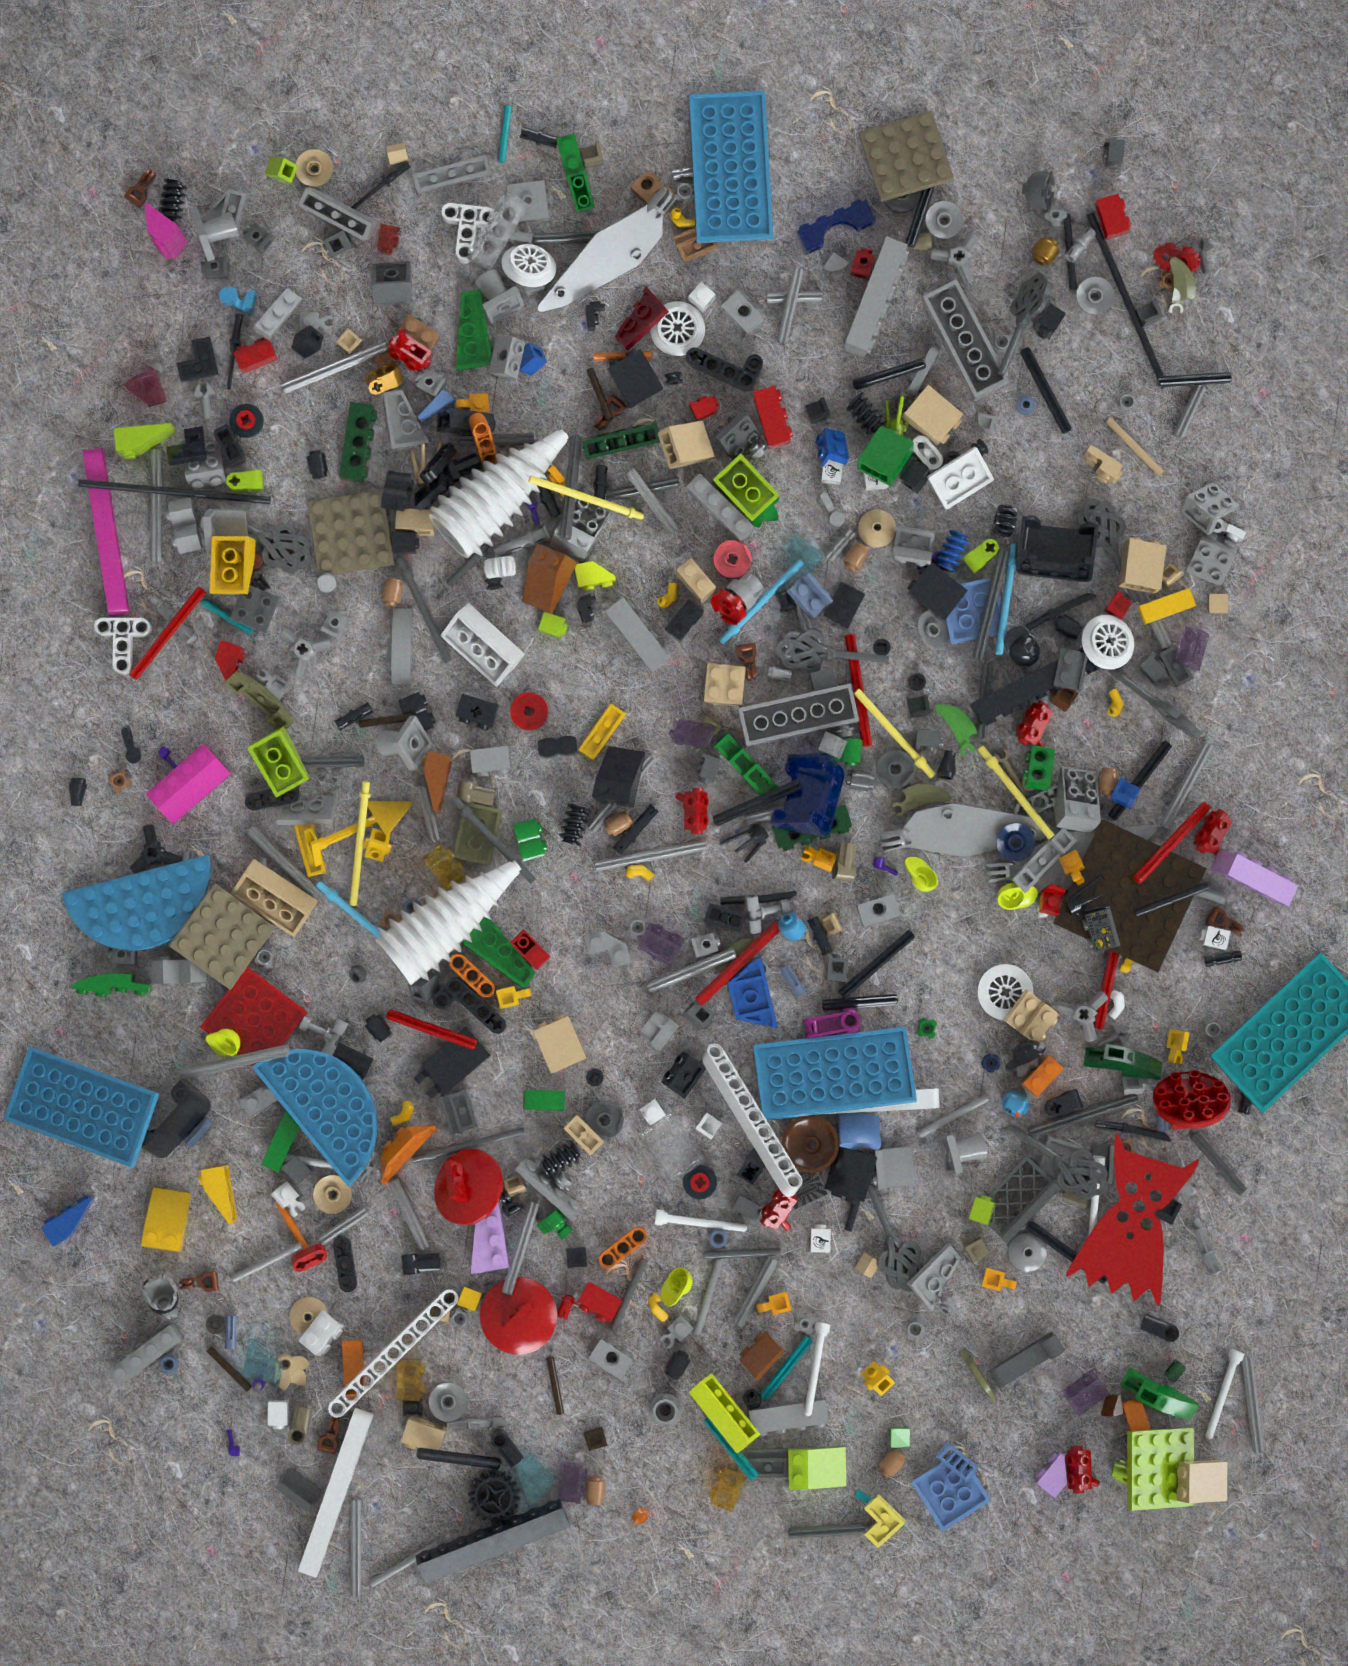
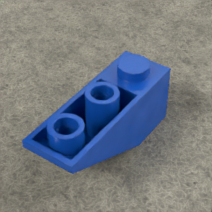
M85 1195L77 1200L78 1204L71 1207L69 1205L60 1211L62 1214L55 1218L53 1215L44 1220L45 1225L41 1229L52 1247L73 1236L95 1199L94 1196L88 1198Z

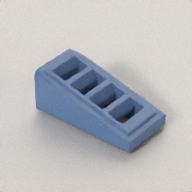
M444 389L441 390L418 415V420L421 423L425 422L451 406L455 400Z
M948 1441L935 1456L965 1482H968L979 1468L978 1465ZM951 1449L950 1455L944 1459L943 1456ZM957 1454L956 1460L950 1464L951 1459ZM963 1459L964 1463L960 1466V1468H955ZM969 1464L971 1467L964 1475L962 1472Z

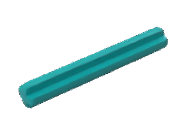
M805 1335L762 1389L760 1396L763 1399L768 1400L812 1345L813 1340L809 1336Z
M707 1417L704 1420V1424L748 1479L754 1480L758 1476L757 1471L741 1451L738 1454Z

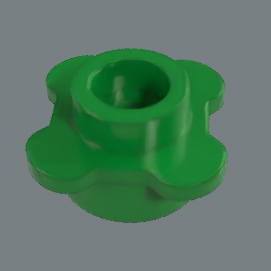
M925 1018L919 1019L918 1023L920 1025L916 1032L919 1037L928 1036L930 1039L934 1038L937 1022L935 1020L928 1021Z

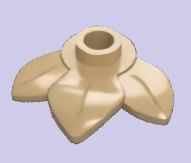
M280 1355L276 1360L278 1371L275 1379L278 1386L285 1391L290 1383L300 1386L306 1385L307 1376L304 1369L309 1367V1361L303 1356ZM283 1360H287L289 1362L288 1367H284L282 1365Z

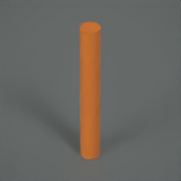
M642 351L646 359H651V351ZM627 352L594 353V361L615 360L617 358L622 360L626 358L625 353Z
M278 1203L275 1204L296 1241L302 1244L303 1249L301 1250L308 1248V1244L287 1208L283 1209Z

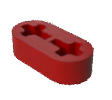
M321 1244L312 1245L292 1256L293 1269L302 1272L326 1260L327 1252Z

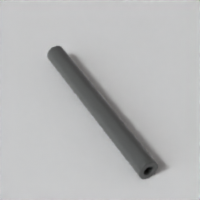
M781 1249L703 1252L704 1259L781 1256Z
M641 1258L622 1299L623 1301L609 1327L610 1329L617 1331L649 1260Z

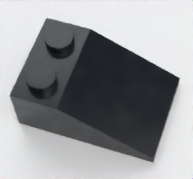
M608 746L595 780L592 797L597 802L634 808L646 753Z

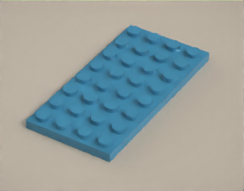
M765 91L690 94L697 243L773 239Z
M906 1027L753 1045L761 1109L766 1120L917 1102Z
M29 1046L4 1120L134 1168L160 1093Z

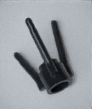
M762 825L758 827L753 826L744 832L721 841L720 845L750 834V839L735 849V853H738L752 842L757 844L744 860L747 863L761 846L767 843L766 839L769 838V835Z
M1102 875L1092 880L1076 894L1069 896L1070 900L1066 901L1072 915L1077 914L1080 916L1084 913L1111 907L1108 904L1083 909L1086 908V903L1101 897L1100 893L1085 900H1082L1081 897L1078 898L1101 880Z

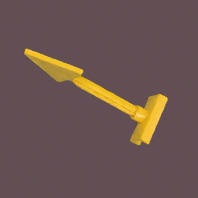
M368 801L367 808L372 816L366 819L365 828L378 824L384 836L387 837L412 806L411 801ZM358 823L319 839H316L310 828L303 831L307 854H312L315 867L322 864L320 850L357 833Z

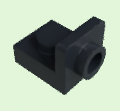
M593 301L586 305L588 331H595V325H599L598 314H594V312L605 311V304H601L600 301Z

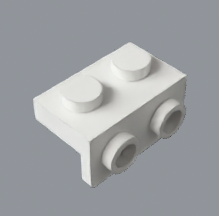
M322 1310L299 1339V1342L314 1355H325L330 1350L332 1341L341 1336L344 1325Z

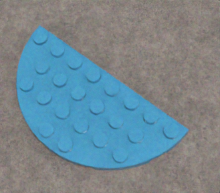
M204 855L62 893L63 901L75 924L93 940L110 948L139 951L151 949L173 939L207 892L209 880L211 879L210 856Z
M309 1049L289 1050L288 1056L258 1062L252 1066L348 1187L353 1184L362 1174L373 1154L378 1125L374 1101L361 1077L340 1059L327 1053Z

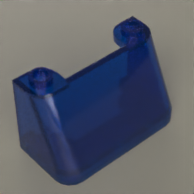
M828 753L789 754L785 764V771L792 778L791 781L796 779L800 781L802 789L787 796L784 809H775L771 815L770 823L778 829L814 836H828L844 782V770Z

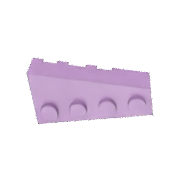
M1219 850L1210 869L1214 873L1225 875L1224 878L1239 884L1243 883V887L1255 892L1258 891L1257 894L1285 906L1290 905L1298 888V885L1292 883V878L1286 875H1282V877L1277 875V870L1270 867H1262L1263 863L1255 859L1248 860L1247 855L1240 851L1232 853Z
M500 1199L488 1217L475 1224L471 1274L510 1267Z

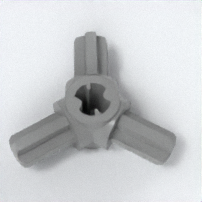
M970 233L961 246L957 245L955 249L950 248V251L932 249L930 259L948 262V265L952 266L954 270H958L963 284L968 285L974 281L968 267L970 264V251L979 241V238L975 234ZM957 254L961 255L960 261H956L957 258H954Z
M285 628L280 633V637L291 646L290 650L294 653L293 658H296L292 676L296 678H303L306 662L310 661L312 656H315V652L331 647L329 637L315 641L305 640L302 637L299 639L288 628ZM303 645L308 649L307 653L304 652V655L299 651V648H303Z
M1099 991L1089 1002L1085 1001L1083 1004L1077 1003V1005L1059 1001L1056 1011L1073 1016V1020H1077L1078 1024L1082 1025L1086 1041L1092 1042L1097 1040L1093 1024L1096 1021L1095 1015L1098 1013L1096 1010L1108 1000V997L1103 991ZM1083 1009L1085 1011L1087 1009L1089 1011L1087 1014L1089 1018L1086 1019V1016L1082 1018L1080 1010Z

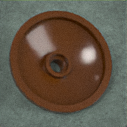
M815 1115L801 1116L792 1121L785 1129L782 1137V1146L798 1171L817 1173L827 1169L836 1159L839 1151V1137L833 1125L826 1119ZM814 1141L816 1145L811 1149L809 1143Z

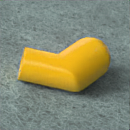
M679 208L671 210V220L678 228L695 227V219H685Z
M668 583V593L657 599V604L661 608H668L676 602L678 583Z
M1116 688L1108 692L1112 703L1107 713L1111 717H1117L1124 705Z
M643 864L630 865L625 871L628 878L632 879L634 876L641 875L648 882L655 876Z
M410 1101L402 1103L400 1114L390 1117L393 1126L411 1119L414 1106Z
M653 1293L652 1296L648 1297L651 1312L661 1322H664L668 1318V1314L657 1304L661 1301V1297L657 1293Z

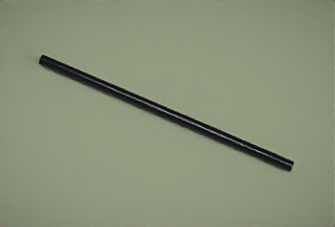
M1094 212L1089 213L1086 216L1092 229L1096 232L1095 237L1156 378L1164 376Z
M78 480V487L271 504V497Z

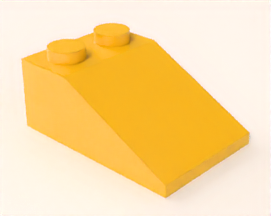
M212 536L210 594H248L255 561V539L249 536Z
M229 1164L202 1169L201 1174H198L200 1186L203 1185L204 1191L228 1224L238 1222Z
M153 1187L141 1246L177 1252L183 1250L191 1193Z

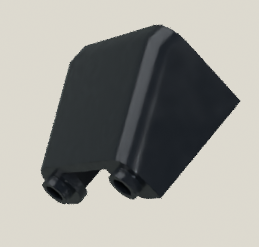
M1022 516L1016 571L1021 575L1079 582L1091 581L1099 524L1085 522L1077 530L1042 526L1041 520L1036 516Z
M187 1079L180 1080L171 1090V1097L178 1106L157 1129L154 1128L151 1131L147 1129L141 1148L157 1158H165L170 1155L210 1110L211 1104L209 1099Z

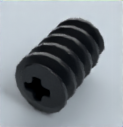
M164 179L166 184L162 188L166 192L161 193V197L164 199L160 200L162 207H159L158 211L171 221L182 219L177 212H183V209L178 206L185 203L180 200V197H186V194L182 193L181 190H185L187 187L180 181Z
M862 392L849 403L846 410H853L851 416H858L856 422H863L861 428L865 429L868 427L866 434L869 435L875 433L880 426H884L887 420L881 422L883 415L876 416L878 409L871 411L873 403L866 405L869 398L861 399L864 393Z
M568 804L567 807L572 811L565 812L570 818L563 819L567 826H561L565 833H559V837L563 839L561 840L562 842L581 846L577 839H583L584 836L579 834V832L586 830L581 824L588 823L583 817H588L590 814L585 811L588 808Z
M571 1140L570 1147L563 1144V1151L557 1147V1154L549 1151V1158L543 1154L541 1164L548 1177L551 1178V1171L557 1175L559 1174L558 1168L565 1171V1164L571 1168L572 1161L579 1164V1157L582 1160L583 1157L577 1145Z

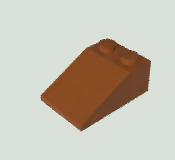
M537 544L529 559L522 602L552 614L577 562L565 554Z
M428 751L427 755H423L421 766L424 767L433 811L436 814H440L453 758L449 755Z
M767 1331L764 1333L760 1332L753 1339L755 1343L750 1348L746 1346L740 1353L742 1356L740 1361L757 1381L784 1354L783 1346Z

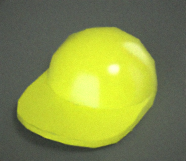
M908 857L905 859V867L911 874V880L916 889L922 892H929L938 886L936 873L924 860L918 857Z
M1008 883L998 891V904L1007 910L1024 908L1035 902L1038 891L1035 886H1032L1027 893H1024L1016 884Z
M221 1029L206 1036L208 1045L221 1057L233 1056L240 1048V1038L233 1030Z
M678 1267L668 1275L660 1294L666 1306L671 1307L675 1305L682 1295L687 1294L691 1290L693 1279L688 1270Z

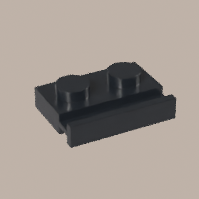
M841 581L832 597L833 602L828 605L823 616L848 629L865 593Z
M340 1042L332 1055L350 1066L362 1080H364L374 1060Z

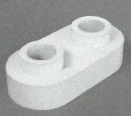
M925 436L914 438L912 441L914 442L913 452L918 459L927 465L929 470L939 469L942 465L943 457L936 447ZM922 443L924 449H918L917 445ZM930 458H935V459H936V463H935V464H931V463L929 462V459H930Z

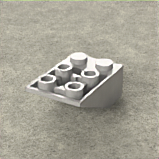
M575 499L571 539L565 541L560 538V523L553 534L549 546L580 563H584L612 511Z
M1061 767L1055 805L1056 827L1092 833L1101 822L1096 772Z

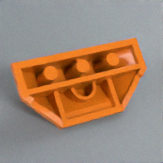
M436 1125L407 1126L405 1129L401 1127L395 1133L397 1138L392 1143L388 1141L381 1148L383 1151L380 1155L381 1183L383 1185L397 1173L438 1129Z

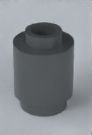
M852 770L851 774H847L846 785H849V789L868 792V790H873L875 775H870L869 772Z

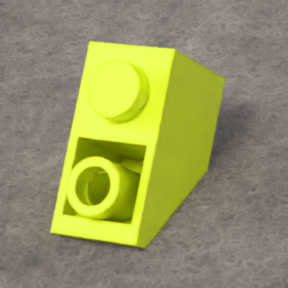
M593 561L576 564L575 566L578 587L583 589L584 592L594 590V586L602 585V588L610 587L616 582L615 575Z

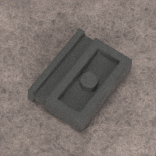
M1060 648L1053 686L1080 692L1088 658L1086 654L1080 651Z
M467 1089L440 1097L450 1134L478 1126Z
M787 1448L748 1449L749 1462L758 1473L756 1478L788 1477Z

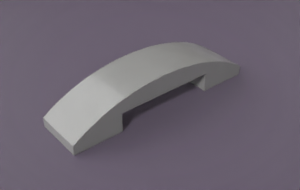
M393 608L391 644L392 685H411L413 609Z
M1065 828L1060 829L1054 837L1047 841L1027 861L1012 880L1024 893H1027L1055 861L1071 848L1076 839Z

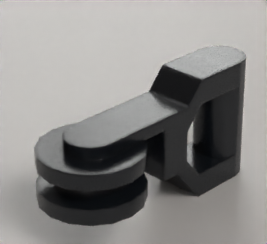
M124 725L121 733L127 748L126 759L129 763L134 764L140 761L142 754L138 748L134 747L135 743L130 726Z
M505 1187L503 1188L500 1201L503 1204L502 1209L507 1217L525 1208L519 1197L512 1198Z

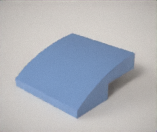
M865 1113L838 1115L839 1146L858 1150L860 1146L875 1150L880 1148L879 1116Z

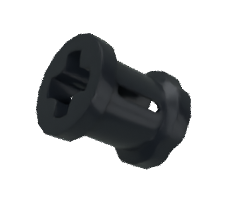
M788 589L775 593V597H778L781 607L779 609L780 612L796 608V604H793L791 596L786 592Z
M403 1399V1416L407 1414L423 1416V1399H419V1401Z

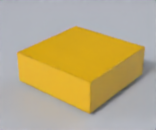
M464 1286L457 1305L475 1312L482 1293Z

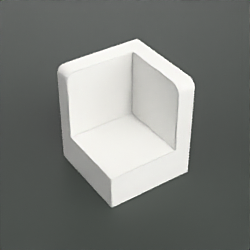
M706 1112L696 1126V1129L712 1139L722 1123Z

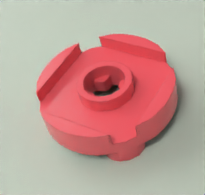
M728 540L718 546L713 562L717 572L724 578L736 579L747 573L752 557L750 550L745 544L735 540ZM731 554L733 557H738L734 565L727 562Z

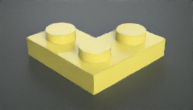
M879 1494L864 1507V1510L876 1520L865 1531L864 1535L877 1548L906 1522Z

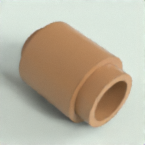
M856 542L855 545L851 546L843 559L844 567L851 572L859 571L868 556L869 549L863 544Z
M387 578V582H384L381 601L384 602L385 606L395 607V605H399L403 589L402 581L395 578Z
M1102 768L1098 784V791H1102L1101 795L1112 796L1119 778L1117 769Z
M625 810L623 812L619 811L605 820L604 828L609 836L613 834L615 837L630 828L629 825L633 822Z
M893 1449L891 1452L889 1451L878 1465L881 1467L879 1472L887 1478L890 1475L894 1478L903 1466V1461L906 1457L896 1449Z
M590 1476V1479L586 1480L585 1499H587V1504L602 1505V1500L605 1499V1480H602L601 1476Z

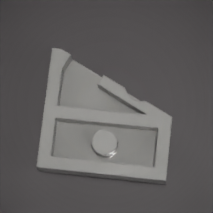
M227 189L221 199L216 201L212 209L202 217V222L211 221L231 211L238 230L247 194Z

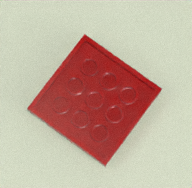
M247 966L232 989H228L200 1028L208 1034L218 1032L221 1029L235 1031L240 1038V1048L235 1054L238 1056L284 1045L308 1012Z

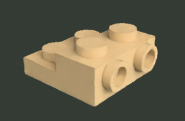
M1092 444L1083 455L1087 464L1092 467L1095 465L1098 467L1094 474L1097 475L1096 478L1102 483L1106 484L1108 482L1115 485L1123 474L1121 471L1122 464Z
M1025 989L1003 1021L1026 1039L1041 1042L1046 1038L1045 1032L1048 1028L1056 1025L1059 1014Z

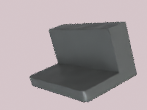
M1092 1143L1093 1156L1106 1157L1105 1167L1108 1172L1106 1179L1108 1184H1112L1114 1145Z
M290 1468L276 1487L278 1491L305 1511L310 1508L322 1491V1489L294 1468Z

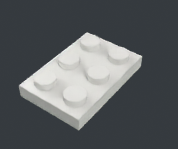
M973 447L927 476L945 510L994 481L977 447Z

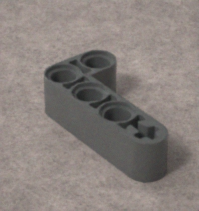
M1050 1332L994 1366L989 1372L997 1386L1001 1388L1047 1359H1054L1061 1355L1065 1349L1056 1334Z

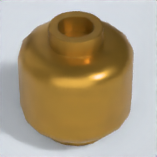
M1052 237L1048 239L1040 238L1031 250L1032 259L1041 266L1051 265L1060 253L1057 246L1058 242Z

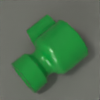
M558 1208L537 1224V1227L543 1234L556 1230L561 1240L573 1231L572 1227L565 1223L566 1217Z

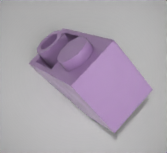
M1060 1451L1057 1454L1053 1453L1047 1461L1049 1464L1046 1468H1041L1035 1475L1037 1478L1035 1482L1054 1498L1067 1484L1065 1458Z

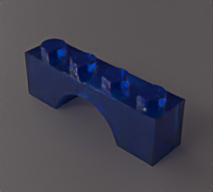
M856 200L846 209L841 207L835 210L831 216L823 215L817 218L816 222L811 225L809 223L801 225L796 235L805 255L823 248L824 236L833 226L848 225L859 232L874 225L876 219L867 200Z

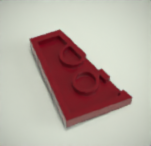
M647 286L642 291L644 294L640 301H636L633 307L635 309L630 317H626L615 335V338L627 351L669 312Z

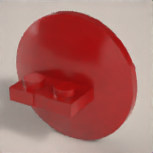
M1198 1070L1180 1073L1173 1072L1170 1076L1161 1080L1153 1091V1107L1162 1119L1171 1123L1172 1130L1211 1126L1227 1115L1231 1105L1230 1092L1224 1082ZM1181 1074H1189V1078L1182 1079Z
M479 1149L461 1150L445 1161L437 1175L434 1186V1199L441 1215L452 1223L466 1226L476 1224L487 1218L497 1205L503 1191L502 1172L498 1162L490 1154Z
M517 1277L512 1295L502 1293L506 1280L504 1279L495 1284L483 1299L480 1309L482 1330L489 1342L503 1352L515 1355L534 1352L550 1339L557 1323L555 1301L545 1286L527 1277Z

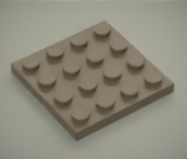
M932 111L859 132L860 141L881 202L954 181Z
M383 490L308 501L318 575L324 572L339 575L395 566L387 510L381 508Z
M213 883L168 946L231 990L275 927L220 886Z

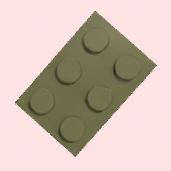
M465 802V805L473 810V814L497 837L503 810ZM462 816L452 858L490 866L495 846L468 818L465 819Z

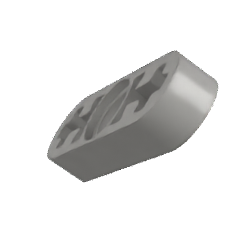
M932 344L924 359L926 368L917 372L907 393L916 396L941 350L940 347Z
M1058 785L1052 786L1048 791H1042L1027 799L1037 813L1056 804V797L1050 799L1052 803L1049 804L1048 798L1044 793H1047V796L1054 793L1053 789L1058 790ZM1037 797L1044 799L1045 805L1043 808L1035 807L1034 800ZM1020 803L1014 807L1013 814H1018L1017 812L1021 806Z

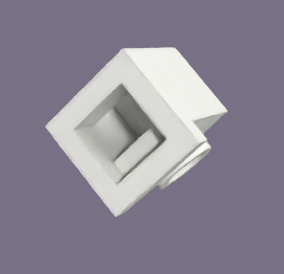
M656 1099L639 1109L649 1125L654 1124L666 1115Z

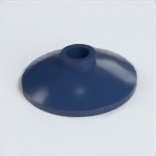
M1012 823L1001 829L997 836L996 845L1002 857L1009 861L1018 862L1025 860L1031 855L1035 847V838L1031 830L1025 825ZM1012 839H1018V844L1012 845Z

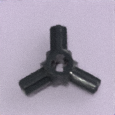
M154 825L143 826L146 844L143 845L142 856L129 867L134 874L140 873L149 864H161V862L174 864L181 862L182 857L180 855L165 851L166 848L162 847L160 842H157ZM151 849L158 850L156 857L149 855L151 854L149 852Z

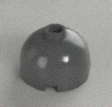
M1035 172L1023 184L1022 194L1025 195L1027 203L1033 208L1040 210L1050 209L1054 198L1051 186H1055L1053 172Z

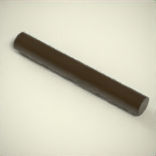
M589 368L586 370L605 419L610 421L613 419L612 413L594 369Z
M408 713L360 720L359 726L364 728L406 722L409 716L413 715Z
M212 1346L206 1351L246 1392L252 1388Z
M554 1356L546 1357L556 1413L561 1415L564 1414Z

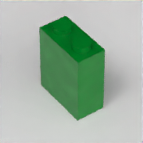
M880 426L858 458L857 470L891 486L912 455L914 442L908 437L895 433L890 428Z

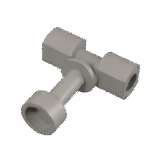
M756 893L744 895L745 906L749 911L747 924L750 934L762 932L760 920L764 919V915L780 912L781 915L790 913V905L787 899L779 900L778 905L762 907L758 902Z
M305 1015L299 1030L305 1033L307 1030H310L324 1037L323 1041L326 1043L321 1052L333 1055L337 1048L336 1043L340 1035L343 1036L349 1023L338 1018L333 1029L329 1027L328 1030H325L311 1023L312 1018Z

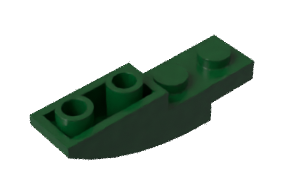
M1105 1044V1049L1086 1047L1085 1067L1122 1071V1076L1161 1080L1162 1062L1147 1054Z

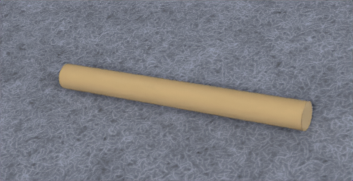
M1111 417L1106 421L1113 431L1158 476L1164 472Z

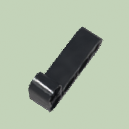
M696 347L689 349L686 353V362L690 367L745 392L753 389L763 367V359L757 354L750 355L743 368H740ZM697 354L698 359L691 361V356ZM703 357H705L703 366H701V361H703ZM752 360H756L760 366L754 369L750 367L749 363ZM708 362H715L717 364L716 369H708L706 366ZM728 369L734 372V376L731 378L724 375V372ZM745 377L750 378L752 381L748 386L741 383V380Z
M459 978L449 979L433 997V1004L438 1009L448 1008L456 999L493 1033H502L507 1027L505 1019ZM453 981L460 983V989L457 992H453L450 989V984ZM469 993L475 998L471 1005L466 1004L464 1001L465 995ZM440 995L447 997V1003L444 1006H440L437 1003V998ZM483 1006L489 1010V1014L485 1018L480 1017L478 1014V1010ZM493 1013L496 1015L493 1017L495 1021H502L501 1030L499 1028L495 1030L493 1028L495 1025L491 1021H489V1024L486 1023Z

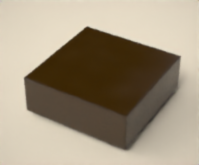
M602 1426L583 1432L589 1451L608 1446Z

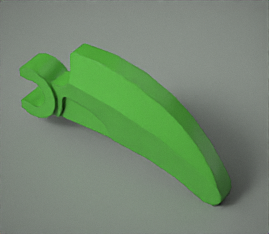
M947 704L935 705V710L946 720L954 732L961 747V754L966 756L964 752L965 747H970L972 752H974L975 748L970 744L969 737L977 734V730L971 719L957 707Z

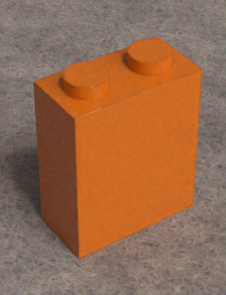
M1046 1055L1038 1062V1067L1034 1066L1019 1083L1032 1096L1038 1097L1064 1068L1050 1055Z

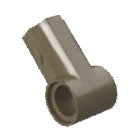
M460 781L456 796L463 802H475L493 806L496 790Z
M839 843L837 860L832 868L831 875L833 879L853 882L856 875V867L854 866L856 845L852 843Z
M295 1406L291 1430L288 1434V1439L292 1444L300 1445L307 1440L312 1408ZM296 1430L300 1431L303 1435L301 1441H296L293 1437Z

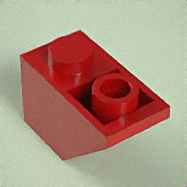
M221 640L215 660L226 681L233 673H240L238 667L240 663L243 664L246 653H244L245 649L243 647Z
M524 929L510 941L536 970L551 958Z

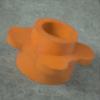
M642 1507L638 1508L631 1516L633 1524L642 1525L649 1517L647 1515L649 1510H644Z

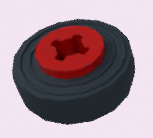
M241 404L231 412L229 423L236 435L242 438H251L260 433L263 428L264 419L263 414L256 406Z
M695 1165L685 1173L683 1187L690 1197L697 1200L706 1199L715 1192L717 1177L709 1167Z

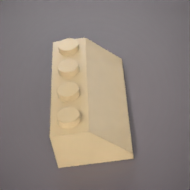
M255 859L248 866L231 893L233 897L293 937L296 936L318 900Z

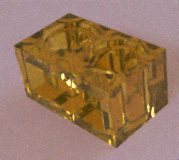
M440 844L425 855L423 860L445 889L449 891L452 888L451 880L458 884L465 879V875L462 872L464 867L459 860H453L455 856L449 848L445 850Z
M400 1359L397 1362V1400H421L422 1395H425V1383H422L421 1375H425V1364H421V1359ZM406 1366H415L416 1373L413 1375L408 1374ZM409 1384L414 1385L416 1393L409 1394L406 1391V1386Z
M727 1465L724 1466V1469L720 1468L716 1479L719 1480L717 1486H712L708 1496L711 1498L710 1503L732 1512L747 1476L743 1472ZM728 1474H733L736 1480L734 1483L729 1484L725 1481V1477ZM721 1492H725L729 1496L724 1502L717 1498Z

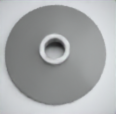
M939 201L928 209L925 217L926 227L937 238H952L959 233L963 226L962 211L956 204L950 201ZM946 219L947 224H942L940 220Z
M1101 277L1085 279L1079 285L1076 293V299L1080 308L1086 313L1093 315L1102 314L1109 310L1115 298L1112 285ZM1096 294L1098 296V299L1093 300L1091 298V295Z
M929 611L919 616L917 632L920 639L931 648H940L945 645L949 638L946 621L943 623Z
M1022 1233L1011 1241L1008 1248V1256L1011 1263L1017 1269L1030 1272L1043 1265L1047 1256V1249L1045 1243L1034 1234ZM1030 1249L1032 1254L1026 1256L1025 1250Z
M454 1383L438 1385L433 1389L429 1397L431 1413L437 1419L445 1422L459 1419L467 1408L466 1393L460 1386ZM451 1398L452 1404L447 1405L445 1399Z

